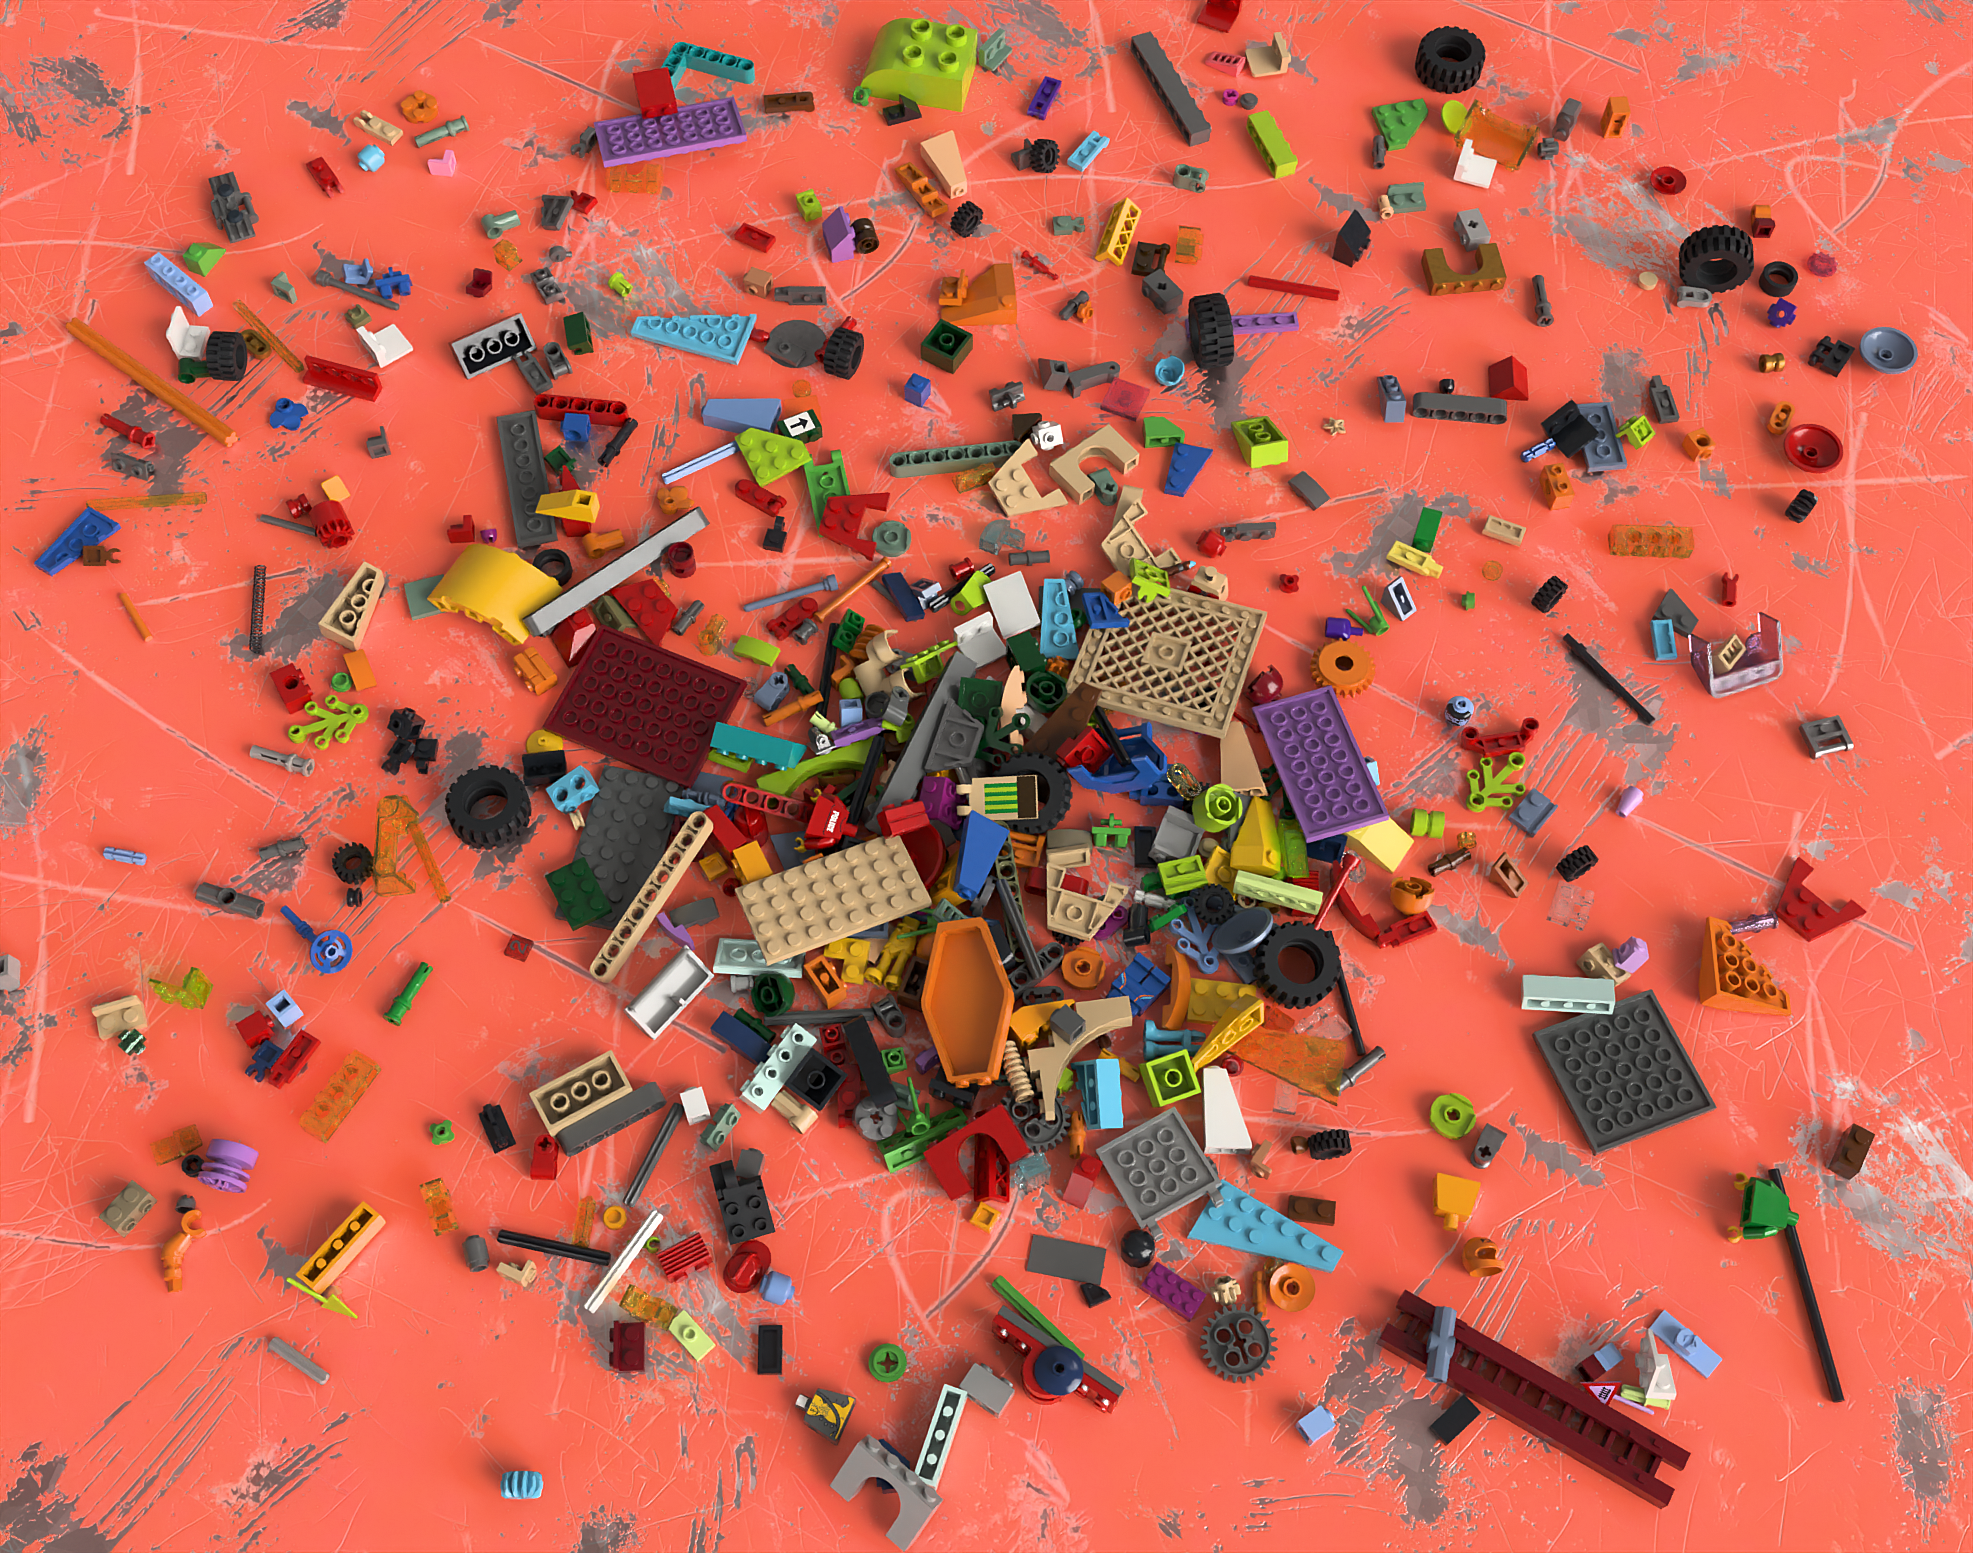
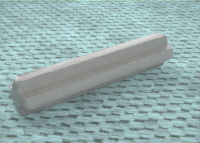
M274 1337L270 1341L268 1347L320 1385H324L329 1380V1373L279 1337Z

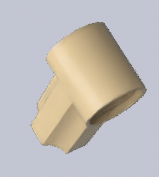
M785 1090L779 1092L771 1103V1106L784 1116L788 1123L802 1135L818 1118L817 1114L806 1104L802 1105Z

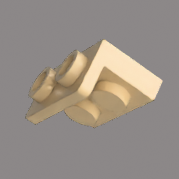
M1603 942L1588 949L1576 961L1577 965L1589 978L1614 980V988L1631 976L1628 971L1614 965L1613 954Z
M127 995L120 1000L103 1002L97 1007L91 1008L97 1020L99 1037L102 1040L148 1027L144 1004L137 995Z

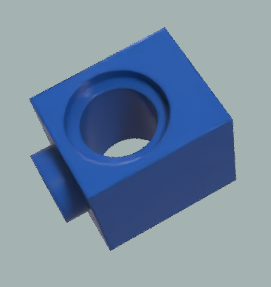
M565 413V418L560 423V431L563 432L565 440L588 442L591 431L589 415Z

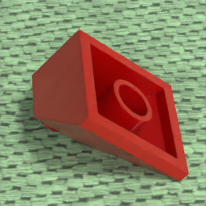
M584 608L566 617L554 631L551 638L568 668L579 664L597 630Z

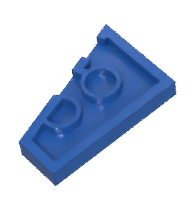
M1175 442L1164 494L1184 497L1195 481V477L1203 469L1206 461L1212 456L1213 449Z

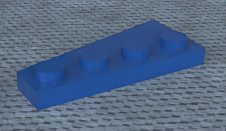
M88 506L34 562V565L48 575L53 576L83 555V546H97L120 530L121 526L119 523Z

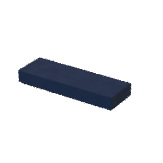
M902 573L883 574L881 580L905 621L924 619L925 612Z

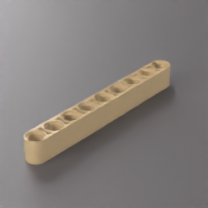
M696 811L689 816L592 962L590 973L597 980L609 983L616 977L712 832L713 822L703 812ZM704 820V824L701 827H697L698 823ZM692 838V842L685 846L686 841ZM680 856L679 862L673 864L674 859ZM668 875L667 880L661 882L662 877ZM656 893L655 898L649 901L650 895ZM643 911V916L637 919L638 913ZM631 930V934L624 938L625 933ZM619 948L618 954L612 957L613 951ZM606 967L605 973L600 975L601 969Z

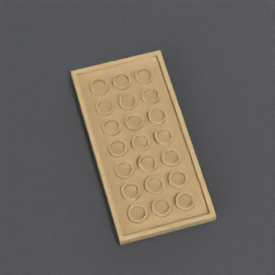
M881 836L735 888V894L767 966L932 906L930 896L900 836L886 840Z

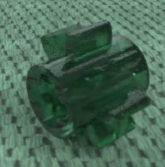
M135 1028L131 1032L125 1029L118 1036L121 1042L117 1046L129 1056L134 1052L140 1055L147 1048L143 1044L147 1039Z

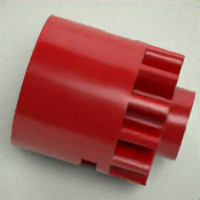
M327 500L315 505L311 509L309 519L323 547L328 546L329 549L336 547L338 549L347 545L348 541L353 540L352 535L355 532L340 502Z

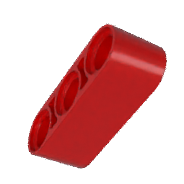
M1039 867L1029 868L1024 885L1026 892L1047 898L1046 869ZM1065 874L1060 888L1086 896L1089 882L1084 878Z

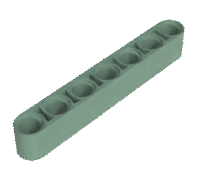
M1012 440L897 452L892 454L889 459L890 474L895 478H907L1002 468L1022 443Z

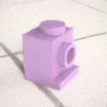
M1633 936L1621 944L1619 949L1614 948L1612 950L1614 965L1632 974L1649 959L1646 942Z

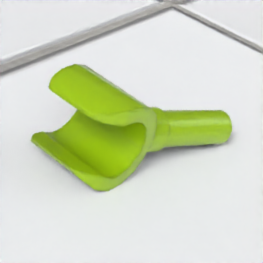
M657 1237L649 1238L642 1248H646L652 1254L658 1252V1248H651L649 1245L652 1242L660 1243V1239Z

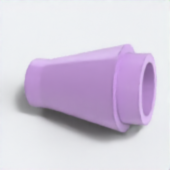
M1634 786L1624 789L1618 808L1615 811L1616 814L1622 818H1627L1643 801V792Z

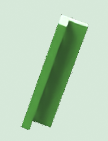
M955 1107L930 1118L931 1127H936L928 1129L922 1135L908 1138L914 1134L907 1132L905 1129L876 1142L890 1174L924 1159L923 1152L927 1151L926 1146L937 1139L939 1142L947 1138L945 1134L956 1127L958 1130L966 1126L965 1121L968 1118L961 1108Z

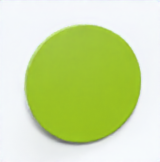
M1450 100L1442 106L1441 119L1446 129L1454 135L1466 133L1470 126V117L1467 109L1456 100Z

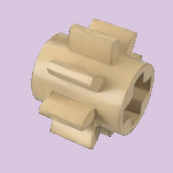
M1230 1276L1218 1277L1214 1281L1215 1286L1210 1287L1212 1298H1215V1302H1219L1223 1306L1234 1304L1237 1301L1236 1295L1241 1294L1239 1283H1236V1279L1232 1280Z

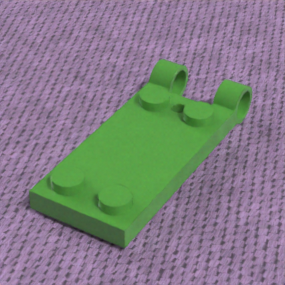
M840 449L831 451V464L814 466L812 458L811 461L803 465L819 538L823 537L819 534V526L828 497L850 495Z

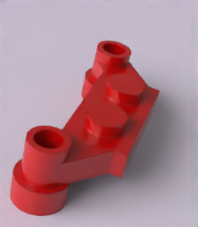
M1526 718L1523 720L1520 731L1480 737L1476 728L1468 726L1462 730L1461 747L1467 751L1473 750L1480 753L1484 758L1508 755L1513 752L1521 753L1525 751L1526 745L1529 741L1533 740L1534 735L1538 732L1539 722L1534 718Z

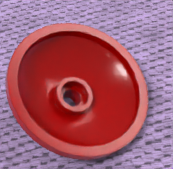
M1801 424L1792 428L1786 435L1783 444L1784 452L1789 461L1797 468L1809 473L1820 474L1832 471L1839 465L1844 453L1843 445L1837 435L1828 428L1817 424Z

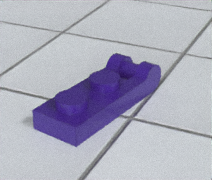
M1045 76L1029 105L1027 115L1031 117L1037 116L1039 119L1045 120L1047 112L1061 88L1062 81Z

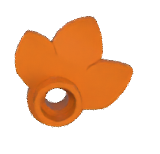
M675 486L671 490L662 487L657 492L660 508L667 515L675 514L678 509H689L695 503L692 499L687 498L688 489L685 486Z

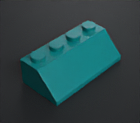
M716 722L710 744L711 747L717 748L716 752L729 755V751L736 753V758L748 760V757L756 758L755 763L766 766L768 762L774 763V768L784 771L787 770V767L795 768L807 750V745Z

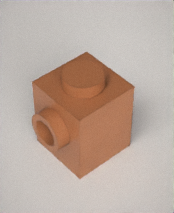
M751 267L749 272L745 273L743 277L745 292L752 296L766 299L774 286L772 273L755 267Z

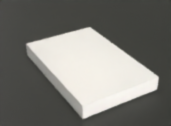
M1021 571L983 585L1003 639L1041 625Z

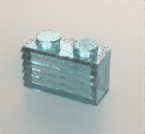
M1043 1151L1017 1162L1014 1180L1018 1189L1023 1190L1028 1195L1033 1190L1037 1191V1188L1041 1189V1186L1049 1185L1051 1167Z

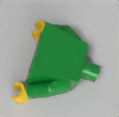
M1743 1172L1736 1174L1737 1179L1743 1180V1182L1734 1181L1736 1189L1744 1190L1739 1226L1743 1230L1730 1226L1727 1231L1736 1232L1737 1236L1728 1237L1729 1242L1737 1243L1741 1237H1744L1745 1240L1764 1239L1776 1235L1778 1231L1785 1229L1787 1224L1795 1226L1798 1223L1799 1214L1789 1210V1197L1783 1194L1773 1181L1758 1177H1750L1749 1179Z

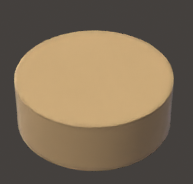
M1646 271L1640 274L1637 283L1644 290H1652L1655 288L1658 278L1654 273Z

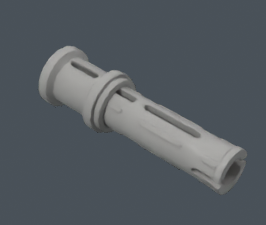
M253 745L250 750L251 758L283 766L289 772H300L306 777H309L315 768L314 759L300 758L294 753L286 755L257 745Z

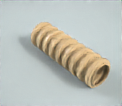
M1008 1040L1006 1041L1002 1059L1003 1070L1006 1071L1005 1075L1008 1077L1015 1101L1024 1103L1031 1100L1035 1093L1032 1090L1031 1084H1029L1030 1080L1027 1078V1073L1024 1072L1025 1067L1020 1059L1018 1049L1015 1047V1042Z

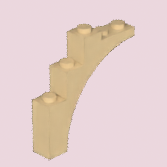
M1129 996L1075 1002V1012L1086 1020V1031L1071 1045L1052 1031V1034L1048 1035V1048L1028 1050V1058L1024 1059L1025 1072H1030L1031 1080H1036L1037 1092H1042L1043 1099H1039L1040 1113H1045L1046 1121L1055 1120L1054 1102L1057 1086L1063 1071L1071 1059L1086 1044L1098 1036L1114 1029L1132 1026Z

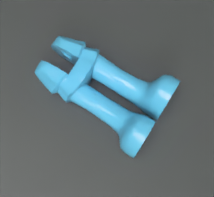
M1145 1019L1143 1042H1145L1143 1046L1144 1061L1183 1049H1187L1189 1056L1194 1057L1202 1045H1191V1042L1205 1041L1206 1034L1194 1029L1192 1031L1188 1029L1175 1031L1160 1030L1156 1028L1154 1021ZM1175 1041L1181 1042V1045H1160L1154 1042Z

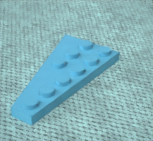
M1221 1179L1222 1185L1217 1187V1189L1224 1198V1205L1215 1208L1210 1199L1187 1239H1197L1208 1242L1207 1244L1230 1247L1232 1250L1265 1258L1271 1257L1286 1263L1300 1264L1306 1268L1331 1274L1344 1252Z

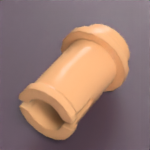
M1381 195V200L1379 197L1377 198L1380 209L1379 215L1383 219H1389L1394 211L1390 206L1388 196Z

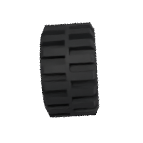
M837 327L829 338L825 349L824 371L846 380L852 378L862 359L864 350L863 334L843 327Z
M213 331L210 335L206 347V362L208 371L214 380H242L247 368V347L241 333Z

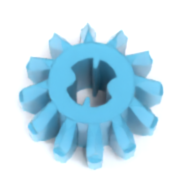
M509 1471L502 1474V1481H500L501 1496L505 1499H534L540 1497L543 1489L542 1475L539 1472Z

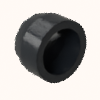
M1453 379L1439 381V389L1442 394H1447V392L1451 394L1454 391L1455 381Z

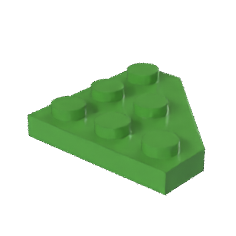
M1423 98L1372 107L1371 113L1380 134L1385 139L1384 143L1388 151L1404 149L1411 137L1419 129L1420 124L1426 119L1428 109Z

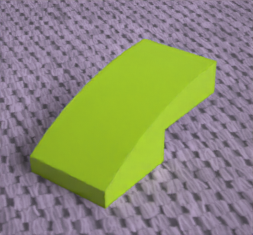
M741 635L732 650L736 656L750 658L755 664L772 667L781 652L779 648L767 642Z

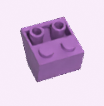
M839 206L822 223L823 237L832 263L853 259V251L856 250L853 239L855 238L854 228L849 226L850 217L848 213L844 212L843 206Z

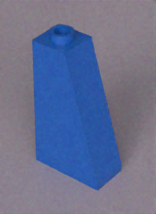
M971 810L964 820L953 891L958 893L961 898L973 901L979 894L1010 832L1008 829L974 810Z

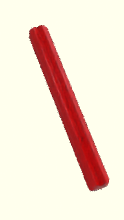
M1250 275L1248 279V286L1333 301H1338L1340 295L1339 290L1253 275Z

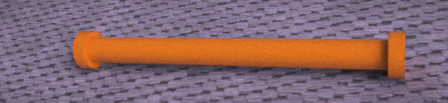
M883 557L878 565L823 610L814 613L813 616L820 624L825 621L824 618L884 569H889L892 566L891 561L887 557Z

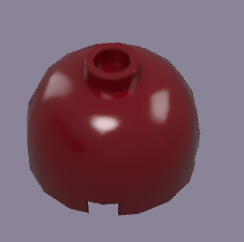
M1272 664L1267 667L1269 671L1266 673L1262 671L1247 687L1251 689L1249 692H1243V695L1254 704H1267L1271 701L1279 700L1282 696L1280 691L1283 688V678Z

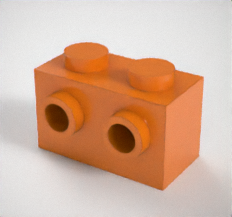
M823 954L803 965L806 978L828 1010L847 999L846 990L848 987L842 978L839 979L837 977L835 967L831 961L827 962Z

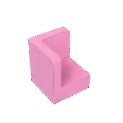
M446 150L443 159L428 160V166L432 175L453 176L457 164L453 150Z

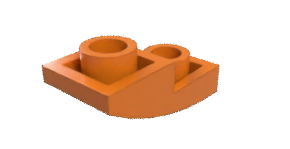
M363 649L343 655L356 692L377 686Z

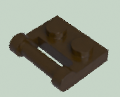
M1138 241L1131 274L1147 277L1158 269L1165 273L1164 267L1167 255L1170 253V245L1166 243L1157 245ZM1160 254L1157 268L1152 269L1154 255Z

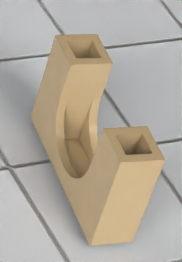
M1109 424L1099 428L1095 434L1089 438H1084L1076 447L1068 449L1064 455L1055 458L1050 463L1049 476L1079 506L1093 497L1095 492V483L1079 468V464L1083 460L1090 457L1104 458L1111 462L1123 475L1138 465L1139 453Z

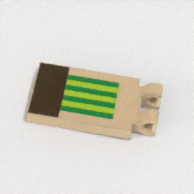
M1036 775L972 778V785H956L957 794H969V806H957V815L967 816L971 810H974L992 821L1038 819Z

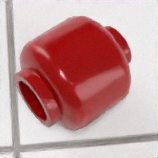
M1213 529L1204 530L1196 542L1198 550L1211 559L1217 555L1221 557L1227 548L1224 545L1225 537Z

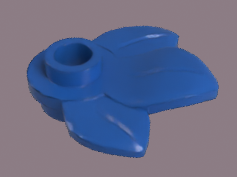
M281 398L276 403V411L270 416V424L273 429L284 425L286 429L296 431L301 425L300 417L308 415V410L303 404H294L288 398Z

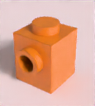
M1118 570L1101 582L1100 592H1103L1109 598V601L1116 606L1132 595L1131 579Z

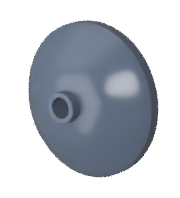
M1876 327L1867 331L1859 344V351L1863 360L1874 370L1885 374H1901L1910 370L1918 357V350L1914 341L1904 332L1891 327Z
M1251 907L1233 914L1232 917H1228L1227 922L1223 921L1217 927L1212 936V944L1218 952L1225 954H1237L1256 947L1268 935L1273 925V916L1264 907Z

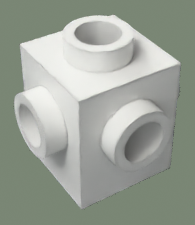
M1041 421L1037 426L1032 427V442L1040 449L1045 451L1051 450L1054 446L1063 444L1060 424L1055 421Z

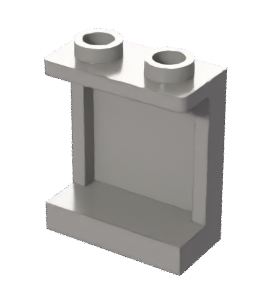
M1169 806L1162 818L1148 856L1158 863L1195 856L1205 830L1195 825L1193 815Z

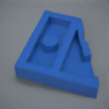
M1103 592L1083 593L1081 599L1090 629L1124 628L1129 626V619L1127 617L1123 618L1118 613L1119 609L1109 601V598Z

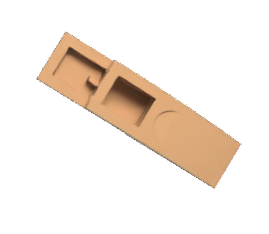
M1019 665L1013 667L1002 692L1000 707L1003 709V716L999 718V730L1010 724L1012 717L1017 714L1016 710L1023 709L1024 704H1027L1026 692L1022 691L1021 683H1024L1023 670H1019ZM1018 730L1008 734L1009 744L1019 743L1023 746L1022 734H1018ZM1014 746L1013 751L1018 752V748Z

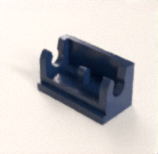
M1338 834L1310 843H1306L1303 836L1298 855L1331 864L1337 860L1340 864L1348 836Z

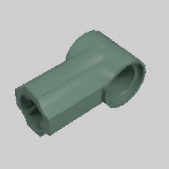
M516 210L498 216L487 214L481 219V225L490 239H497L502 235L503 231L521 225Z

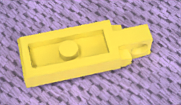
M1397 540L1386 559L1424 576L1429 575L1436 579L1439 578L1443 570V566L1436 564L1431 555Z

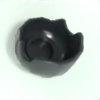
M1140 1229L1130 1230L1122 1237L1120 1248L1123 1261L1131 1267L1141 1268L1148 1266L1155 1256L1154 1238L1147 1231Z

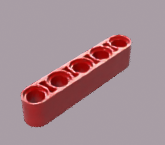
M539 394L533 399L536 415L543 420L561 421L564 420L565 413L587 414L591 424L622 427L629 418L627 406L621 401Z
M733 780L725 781L720 787L721 795L729 802L808 824L810 821L808 812L815 807V804L812 802ZM729 786L736 787V793L733 796L726 795V789ZM749 792H756L757 798L752 802H748L746 800L747 794ZM772 797L777 798V804L774 807H767L768 799ZM796 803L798 806L797 810L794 813H789L787 811L788 806Z

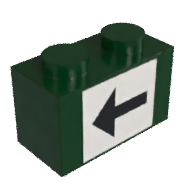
M813 409L777 422L779 435L800 440L804 444L815 442L823 437L822 425Z

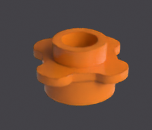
M1087 301L1086 304H1080L1077 310V316L1082 319V323H1087V320L1092 318L1094 313L1093 308H1091V301Z

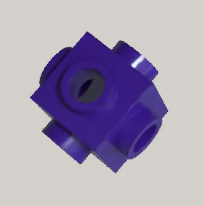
M1779 298L1777 303H1772L1767 313L1769 316L1767 318L1771 320L1770 324L1777 328L1781 326L1786 327L1787 324L1791 325L1797 315L1794 313L1798 307L1783 298ZM1780 311H1784L1782 318L1779 316Z

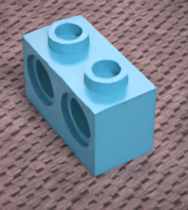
M579 765L546 788V791L556 809L564 814L575 811L583 802L592 799L600 789L590 771Z

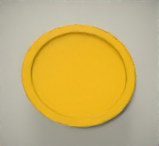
M544 729L537 730L528 737L525 746L526 752L530 754L562 750L563 739Z

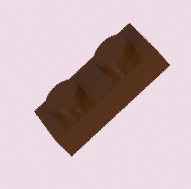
M1290 1195L1287 1218L1292 1221L1334 1226L1336 1201Z

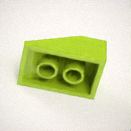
M1267 415L1231 422V427L1243 458L1251 468H1261L1271 464L1278 465L1288 461V440Z

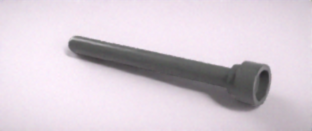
M320 270L316 276V283L323 287L331 285L395 311L400 308L398 303L336 280L329 272Z

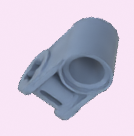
M783 672L773 673L756 692L753 702L768 712L777 709L790 691L787 675Z

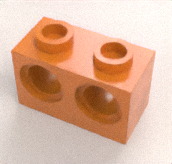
M1627 96L1609 97L1600 121L1604 139L1622 138L1631 114Z

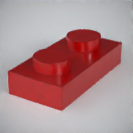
M745 222L734 234L735 240L764 253H767L776 242L774 235Z

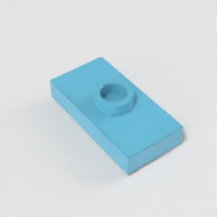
M1672 619L1651 620L1649 624L1655 661L1676 660L1677 650Z
M670 796L664 805V811L689 818L692 813L696 811L703 812L710 806L695 803L691 799H679Z

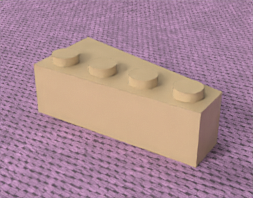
M365 561L318 623L323 636L352 651L359 650L385 583L382 570Z

